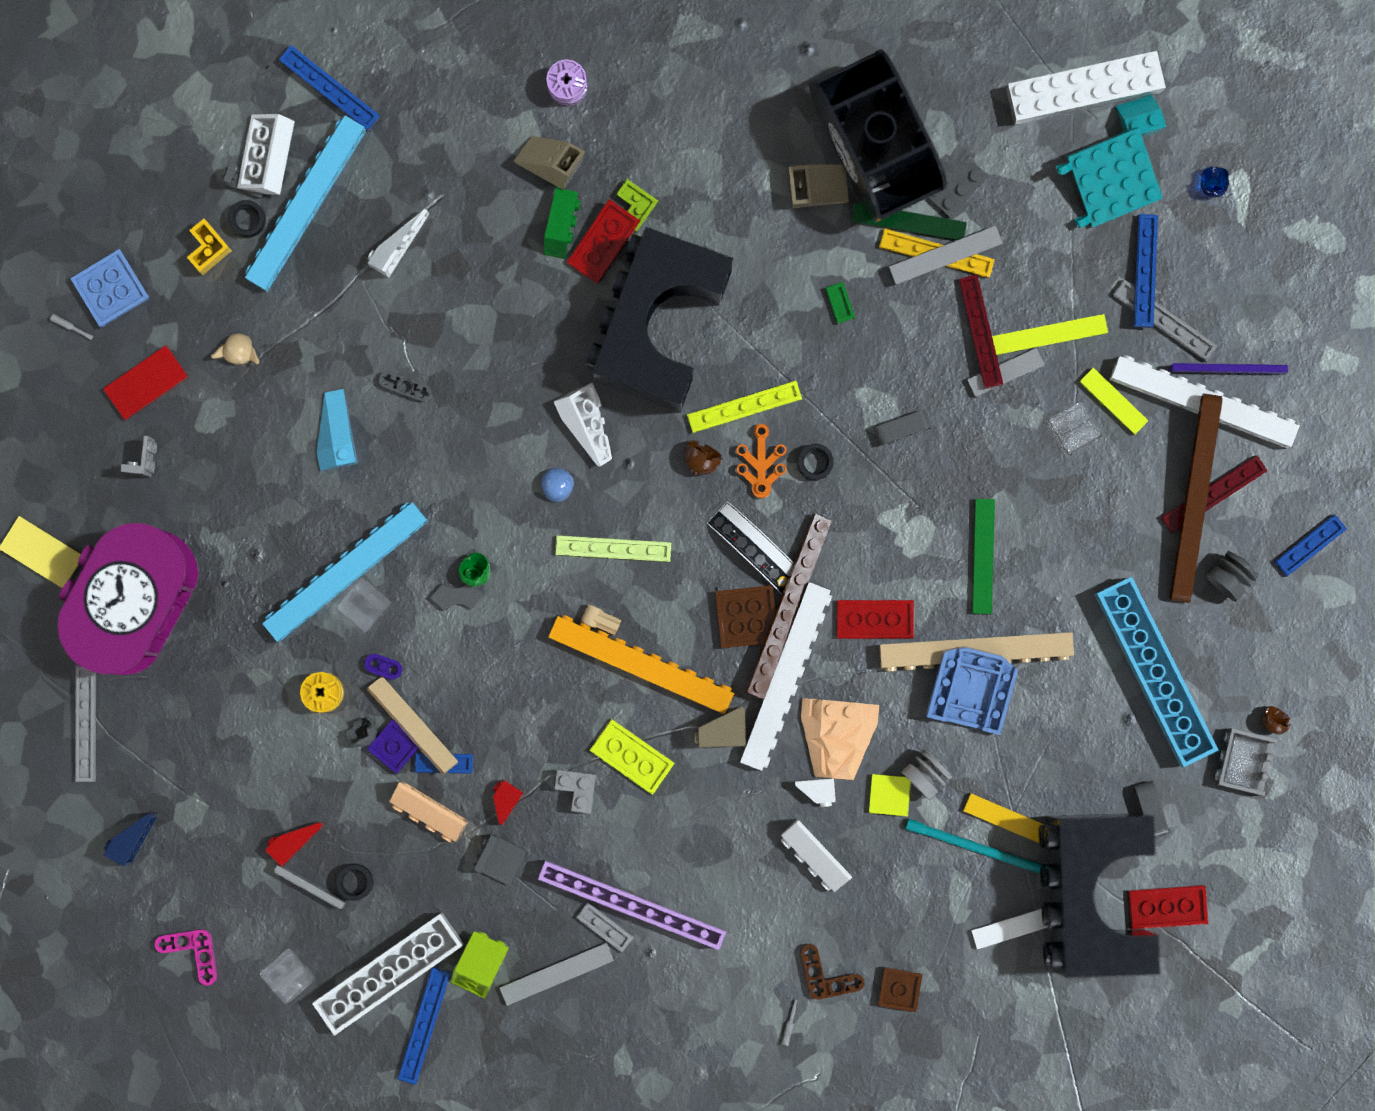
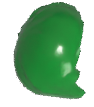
M471 553L463 559L458 567L460 580L472 587L485 584L491 575L490 563L487 557L481 553Z

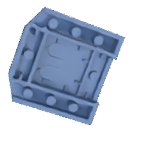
M965 646L943 651L926 717L966 725L985 732L1001 735L1018 670L1001 655Z

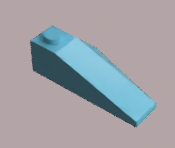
M344 389L324 393L317 445L320 471L358 464Z

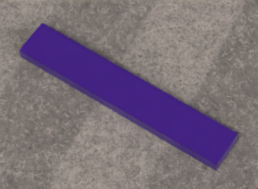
M1173 363L1170 366V373L1284 375L1288 373V366Z

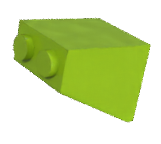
M474 931L454 970L450 983L485 999L509 947L502 941H494L488 938V935L483 932L477 933Z

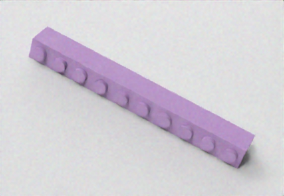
M548 860L545 861L538 878L541 881L718 950L726 934V930Z

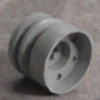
M923 749L921 754L926 760L923 761L920 757L916 756L915 759L920 766L917 768L909 763L901 773L930 801L938 793L934 783L937 782L945 786V782L940 777L943 775L949 781L953 777L947 767L934 754Z

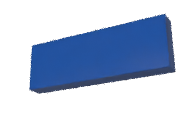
M415 753V772L441 773L424 753ZM452 754L458 763L446 773H473V754Z

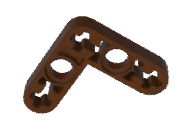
M806 944L802 947L801 956L811 997L820 1000L860 991L864 987V979L857 973L824 979L817 947L813 944ZM808 947H811V950H815L812 957L813 961L817 959L818 963L806 965V961L810 962L809 956L804 955ZM812 966L819 968V975L816 977H811L808 974V970ZM854 977L857 980H861L857 988L854 985H848L849 990H845L846 985L843 979H847V983L852 982ZM821 978L822 982H818L820 988H823V991H821L820 996H817L816 993L812 992V990H815V983L810 984V980L816 981ZM835 981L842 983V989L839 992L831 989V985Z

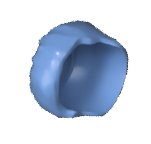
M552 468L543 474L541 486L547 499L553 502H561L569 497L574 487L573 477L565 469Z

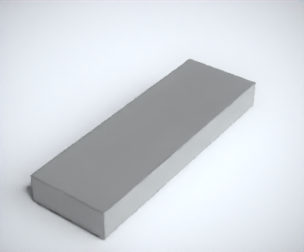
M587 902L576 917L620 952H623L634 938L589 902Z

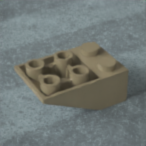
M531 136L514 162L564 190L581 166L585 151L569 142Z
M842 164L800 165L788 168L792 208L849 202L846 172Z

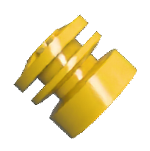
M317 672L308 676L302 683L300 690L301 700L304 705L311 711L319 713L330 712L339 707L345 693L340 679L333 674ZM318 688L325 689L323 692L325 696L318 697Z

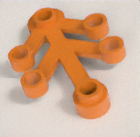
M758 424L754 428V436L758 439V460L748 451L746 445L741 444L737 447V454L743 456L758 471L757 479L748 471L746 464L742 463L737 466V473L743 475L753 485L752 492L758 498L767 497L771 492V484L780 475H784L787 470L784 464H777L775 471L765 479V471L780 456H784L786 453V447L779 444L776 446L775 451L765 460V438L769 434V429L765 424ZM759 428H763L765 430V433L763 435H760L758 433ZM740 447L746 449L744 454L739 453ZM783 447L784 453L779 454L777 448ZM744 466L746 472H739V467ZM779 466L784 467L783 473L777 471ZM758 486H765V491L760 492Z

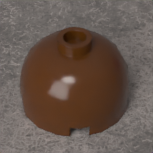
M690 440L684 451V461L690 468L689 471L697 476L700 474H711L716 471L723 460L721 458L722 455L707 444L704 447L698 445L700 441Z

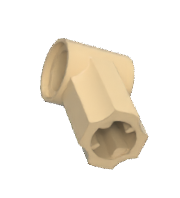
M588 604L580 622L615 635L622 620Z

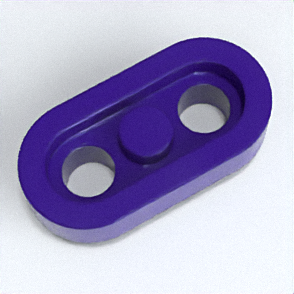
M371 654L365 659V667L371 673L389 679H397L403 672L401 663L378 654ZM373 660L378 661L377 667L372 666ZM392 666H395L397 669L395 673L390 672Z

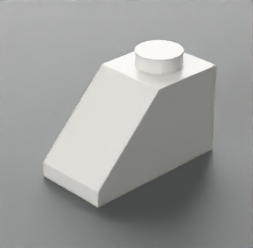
M833 778L795 781V786L815 803H820V807L832 806L831 802H836Z

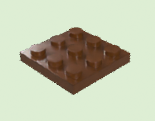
M773 585L715 591L721 649L763 644L775 614Z

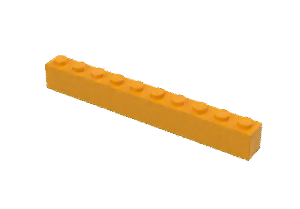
M564 614L562 618L557 616L549 638L722 714L726 713L734 695L731 692L732 688L721 684L720 687L713 684L714 680L705 676L703 679L696 677V672L687 668L684 672L678 669V664L668 661L666 664L660 661L662 657L653 653L650 656L643 654L644 649L637 646L627 647L625 646L626 642L621 639L615 638V641L608 638L609 634L598 630L595 633L590 630L591 626L582 622L580 625L572 623L573 618Z

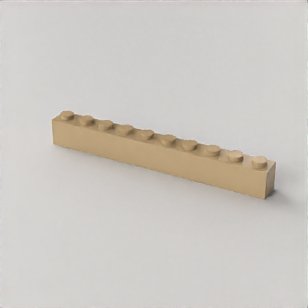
M1073 632L879 645L880 668H885V672L897 671L896 667H904V670H916V666L923 665V669H933L936 664H940L943 651L963 646L1001 655L1010 664L1015 659H1019V663L1031 662V658H1038L1039 662L1050 661V657H1058V660H1069V656H1074Z

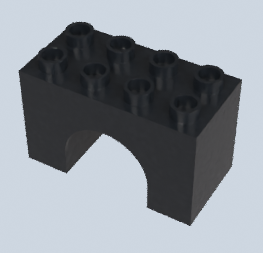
M645 227L642 236L633 233L625 253L627 256L626 262L632 263L630 271L628 273L619 270L612 292H614L613 297L619 299L616 309L606 306L599 324V328H601L600 333L606 335L603 345L593 342L586 365H588L587 369L593 371V377L597 383L681 412L694 378V368L671 360L655 349L647 333L650 318L662 303L678 296H693L720 306L733 270L734 258Z
M1142 813L1047 816V825H1039L1038 830L1040 848H1046L1049 855V864L1040 865L1041 886L1047 887L1050 890V902L1042 903L1041 907L1043 926H1049L1052 933V941L1043 943L1044 964L1050 965L1054 972L1065 978L1160 975L1159 935L1145 929H1111L1099 916L1094 900L1097 880L1109 864L1129 856L1156 855L1154 816Z

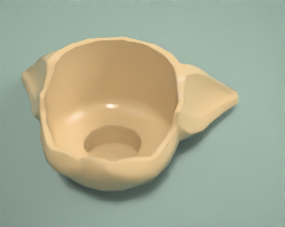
M241 333L231 334L225 344L221 345L211 355L213 359L225 358L226 361L235 365L246 364L249 361L259 364L255 349L252 347L251 338Z

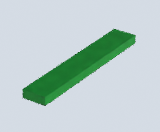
M975 499L972 614H992L995 499Z

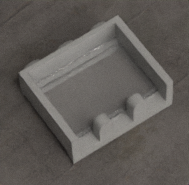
M1230 728L1229 732L1226 731L1223 742L1226 743L1225 750H1221L1219 761L1222 763L1220 769L1216 770V785L1265 796V792H1263L1264 786L1269 778L1268 769L1274 756L1272 754L1274 743H1277L1278 739Z

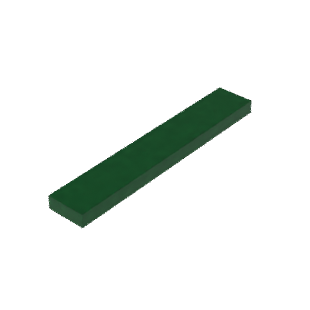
M854 202L851 222L955 241L964 238L967 222L907 211L897 212L875 223L864 209L862 203Z

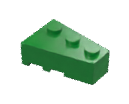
M561 188L555 189L544 237V255L561 259L567 258L569 244H572L574 233H572V228H575L577 223L575 213L579 211L581 200L578 199V192L562 190Z

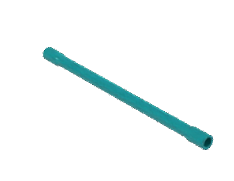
M912 819L907 821L906 830L1040 874L1041 864L927 826Z

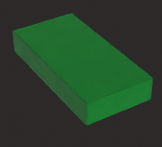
M844 282L826 287L825 290L836 323L840 324L855 319Z

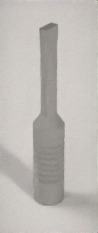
M55 314L50 318V321L67 330H73L90 340L93 338L92 335L74 327L72 323Z
M796 999L789 1021L785 1026L782 1045L788 1046L794 1026L793 1018L797 1005Z

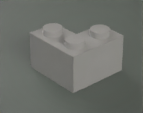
M558 769L555 789L574 792L571 811L591 814L596 774Z

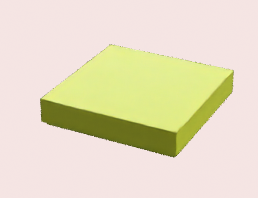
M872 774L869 813L908 816L911 781L907 777Z

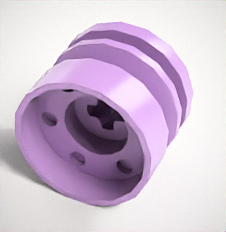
M561 60L553 64L548 71L546 80L549 94L554 101L565 106L576 105L582 101L586 95L588 85L585 71L580 64L572 60ZM566 77H569L570 80L568 84L564 83Z

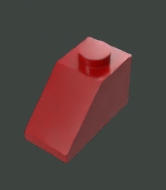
M503 780L502 783L498 781L493 789L495 792L493 798L497 818L501 825L504 824L524 793L506 780Z

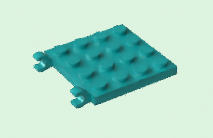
M1138 127L1066 156L1068 162L1056 166L1057 172L1060 175L1066 174L1070 170L1072 171L1086 211V215L1074 219L1076 226H1079V228L1089 223L1091 227L1098 226L1163 199Z

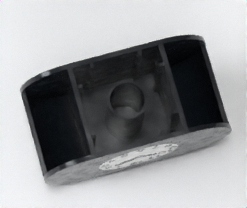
M882 49L809 83L812 100L822 125L860 202L875 223L947 189L946 175L938 153L894 64ZM887 183L890 184L889 187L873 193L872 189Z

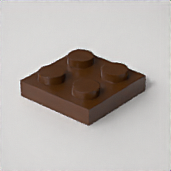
M884 967L878 1006L917 1012L923 974Z

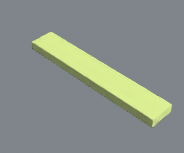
M557 536L555 555L670 562L671 543Z

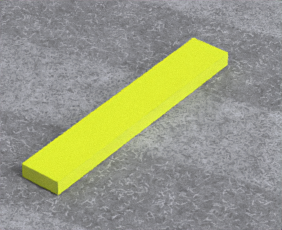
M1102 314L995 335L992 338L996 354L1001 355L1107 334L1108 330L1105 315Z
M793 381L687 414L692 433H696L802 400L797 381Z

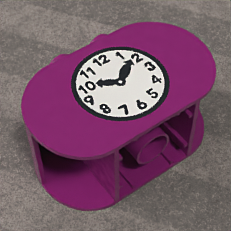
M131 523L110 530L98 541L96 547L88 544L78 560V565L84 568L78 580L69 579L59 594V599L65 602L58 619V633L61 644L74 662L96 673L130 675L139 673L151 666L160 654L198 582L199 572L196 558L184 541L168 531L147 524Z

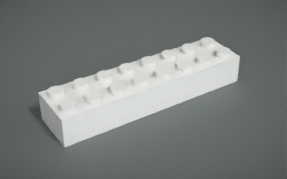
M1153 51L1009 83L1006 87L1013 123L1018 125L1162 93L1166 87L1158 53Z
M442 912L312 1004L331 1032L336 1035L462 947L464 943Z

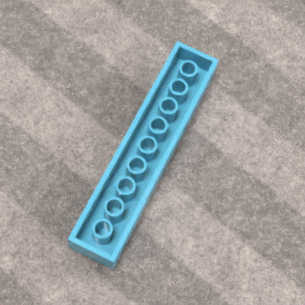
M1128 577L1094 594L1179 766L1186 767L1218 751L1133 578Z

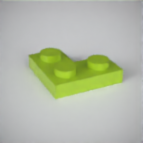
M628 179L616 194V196L631 206L628 212L641 220L635 229L637 233L659 201Z

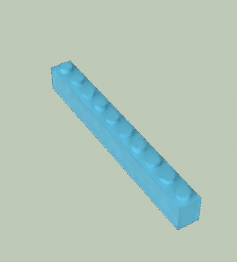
M344 116L343 119L340 118L336 123V131L333 135L328 136L323 152L319 151L317 154L315 165L307 170L304 183H300L296 188V196L293 200L290 199L285 207L286 212L283 216H279L275 223V230L267 235L265 239L267 243L263 249L260 248L255 256L257 258L253 265L250 264L245 272V278L266 292L272 286L366 133L364 126L347 116Z
M408 502L399 509L400 513L396 516L391 515L384 521L386 523L384 526L373 529L369 533L371 536L368 539H361L357 542L352 552L347 551L339 557L340 561L337 564L332 563L326 567V573L321 577L319 575L315 576L310 581V586L306 589L302 587L294 594L295 598L291 601L287 599L279 606L281 608L276 613L273 611L264 618L266 621L263 625L277 642L282 641L424 526L428 520L413 502L411 504Z

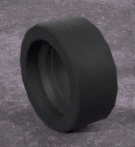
M242 200L231 207L228 214V222L230 227L239 236L252 238L263 231L266 224V215L256 202ZM251 208L257 212L258 223L254 228L244 230L237 225L236 216L241 209Z
M821 444L805 446L797 458L799 472L809 480L825 478L831 472L834 464L831 451ZM819 451L825 455L827 465L822 472L812 473L806 469L804 459L809 452Z
M349 864L337 874L335 881L336 889L347 900H361L372 890L373 876L364 865ZM350 871H358L365 877V888L359 893H349L343 885L344 877Z

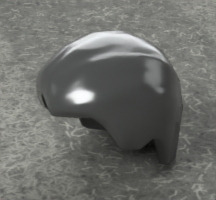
M364 717L353 721L352 728L345 732V737L349 744L356 747H365L372 744L376 739L377 726L371 718Z

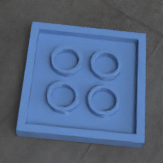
M120 249L70 278L100 328L150 299Z

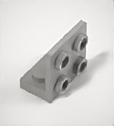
M144 435L141 464L128 461L127 465L121 464V472L130 476L151 477V473L155 471V462H153V454L157 452L155 439Z

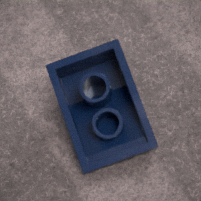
M148 813L112 840L109 839L103 850H105L103 856L123 867L131 865L159 813Z

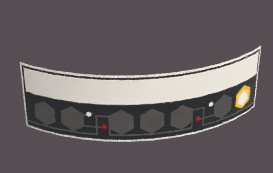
M727 501L707 524L735 548L782 594L794 563L763 532Z

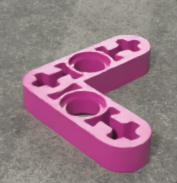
M199 929L168 934L156 939L155 948L160 953L194 949L198 978L201 984L208 986L216 981L217 969L211 933L208 930ZM200 933H203V936H207V939L204 940V946L209 945V949H198V947H202V941L197 939L201 935ZM180 936L188 938L187 946L182 947L179 945L178 939ZM171 937H174V945L176 948L173 949V945L166 946V949H164L163 946L159 945V943L162 942V939H164L165 942L173 941ZM202 952L210 954L209 962L204 963L200 960ZM211 964L212 968H208V973L212 974L213 977L208 982L207 979L203 978V975L206 974V968L201 969V966Z

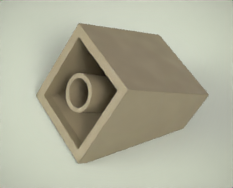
M745 707L733 710L699 727V732H695V743H699V747L746 746Z

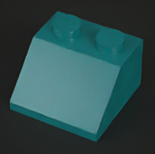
M1152 94L1115 106L1123 132L1138 127L1141 136L1145 137L1161 132L1166 128L1161 108Z

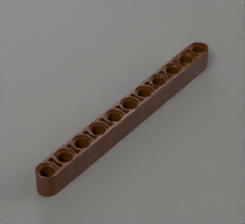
M1203 393L1200 400L1170 590L1171 601L1190 603L1192 598L1223 397L1219 395Z

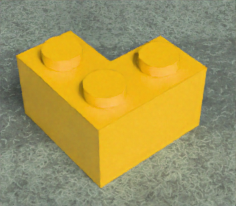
M202 219L189 230L200 242L201 246L187 258L202 275L232 251L205 219Z

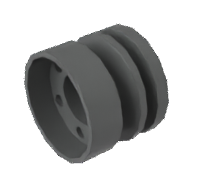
M1228 551L1224 555L1226 559L1221 558L1219 561L1224 569L1214 566L1206 577L1217 590L1232 601L1237 602L1245 593L1241 584L1250 587L1252 585L1251 580L1256 581L1259 576L1246 560Z

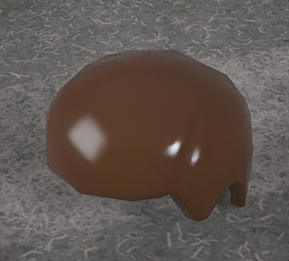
M1268 706L1262 715L1264 727L1273 734H1284L1291 726V724L1288 725L1289 716L1274 706Z

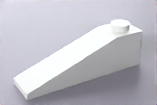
M423 209L378 246L376 250H372L367 258L369 260L368 265L389 278L427 219L429 212Z
M593 383L587 384L555 400L554 404L561 419L596 465L599 467L610 461L612 455L608 436L604 434L603 430L605 421L604 418H601L599 411L601 402Z

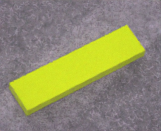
M1094 368L1080 381L1134 435L1148 422Z

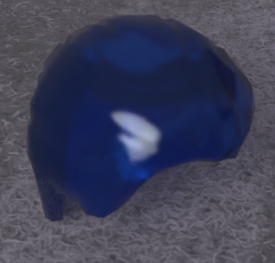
M1222 167L1205 168L1202 171L1200 182L1203 193L1210 198L1223 196L1229 188V172Z

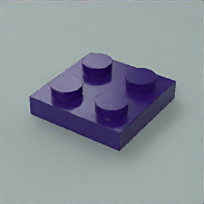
M394 720L390 721L368 748L372 754L396 774L419 749Z

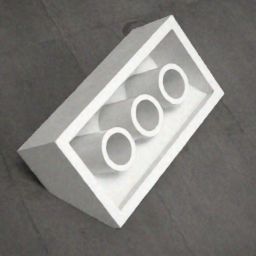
M280 114L251 115L237 185L238 189L266 195H280L293 132V120Z
M798 819L781 834L783 837L781 842L788 849L792 847L796 851L794 855L801 863L806 861L810 866L808 870L814 877L817 875L823 880L821 884L827 891L832 889L835 892L852 878Z

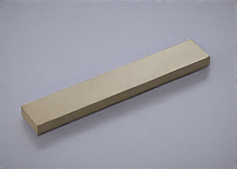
M383 676L367 688L370 694L442 775L458 763L456 758Z

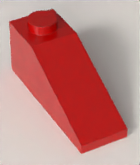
M319 822L278 836L277 838L274 836L267 842L268 847L265 851L280 866H284L325 824Z

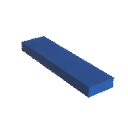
M1334 514L1274 562L1287 577L1347 530V528Z

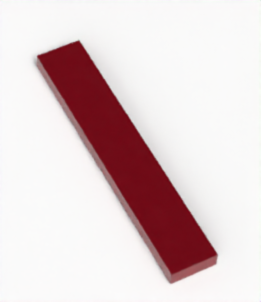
M978 275L960 278L959 282L984 388L990 389L1002 386L1004 384Z
M1258 455L1209 486L1205 512L1268 471ZM1184 503L1161 517L1170 533L1175 532L1181 527Z

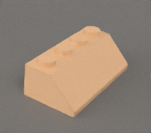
M404 781L399 782L390 800L393 804L392 808L401 813L403 810L409 813L408 817L417 823L419 820L426 824L425 828L434 833L436 830L442 833L441 837L450 843L452 840L456 842L469 822Z

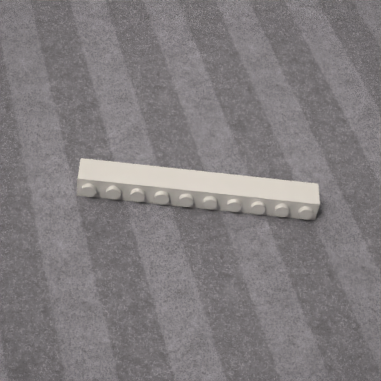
M1127 355L1117 358L1109 379L1196 414L1199 412L1203 393L1222 396L1220 423L1287 449L1292 447L1299 429V425L1295 424V421L1285 417L1281 419L1277 417L1278 414L1267 410L1263 412L1259 410L1260 407L1254 404H1242V400L1235 397L1229 399L1224 397V393L1213 390L1211 392L1206 390V386L1195 383L1193 385L1188 383V379L1177 376L1175 378L1170 376V372L1166 370H1154L1152 365L1141 362V364L1136 363L1134 358Z
M810 582L808 583L742 755L741 763L761 771L763 767H768L771 757H768L770 749L774 750L778 739H775L777 731L781 732L785 721L781 719L784 713L788 714L791 706V703L788 702L791 695L795 696L798 685L795 684L797 677L801 678L805 667H802L804 659L808 660L812 649H809L811 641H816L819 633L816 631L818 623L822 624L825 613L822 612L825 605L829 606L832 595H829L831 590Z

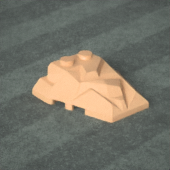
M802 698L801 720L815 777L854 780L877 727L879 705Z

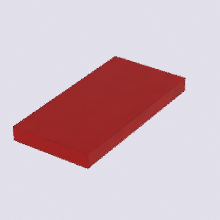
M609 199L566 263L599 284L641 220Z
M165 345L103 389L124 420H127L187 379L188 375L168 346Z
M837 600V639H914V600Z
M1205 885L1128 890L1130 929L1208 924Z

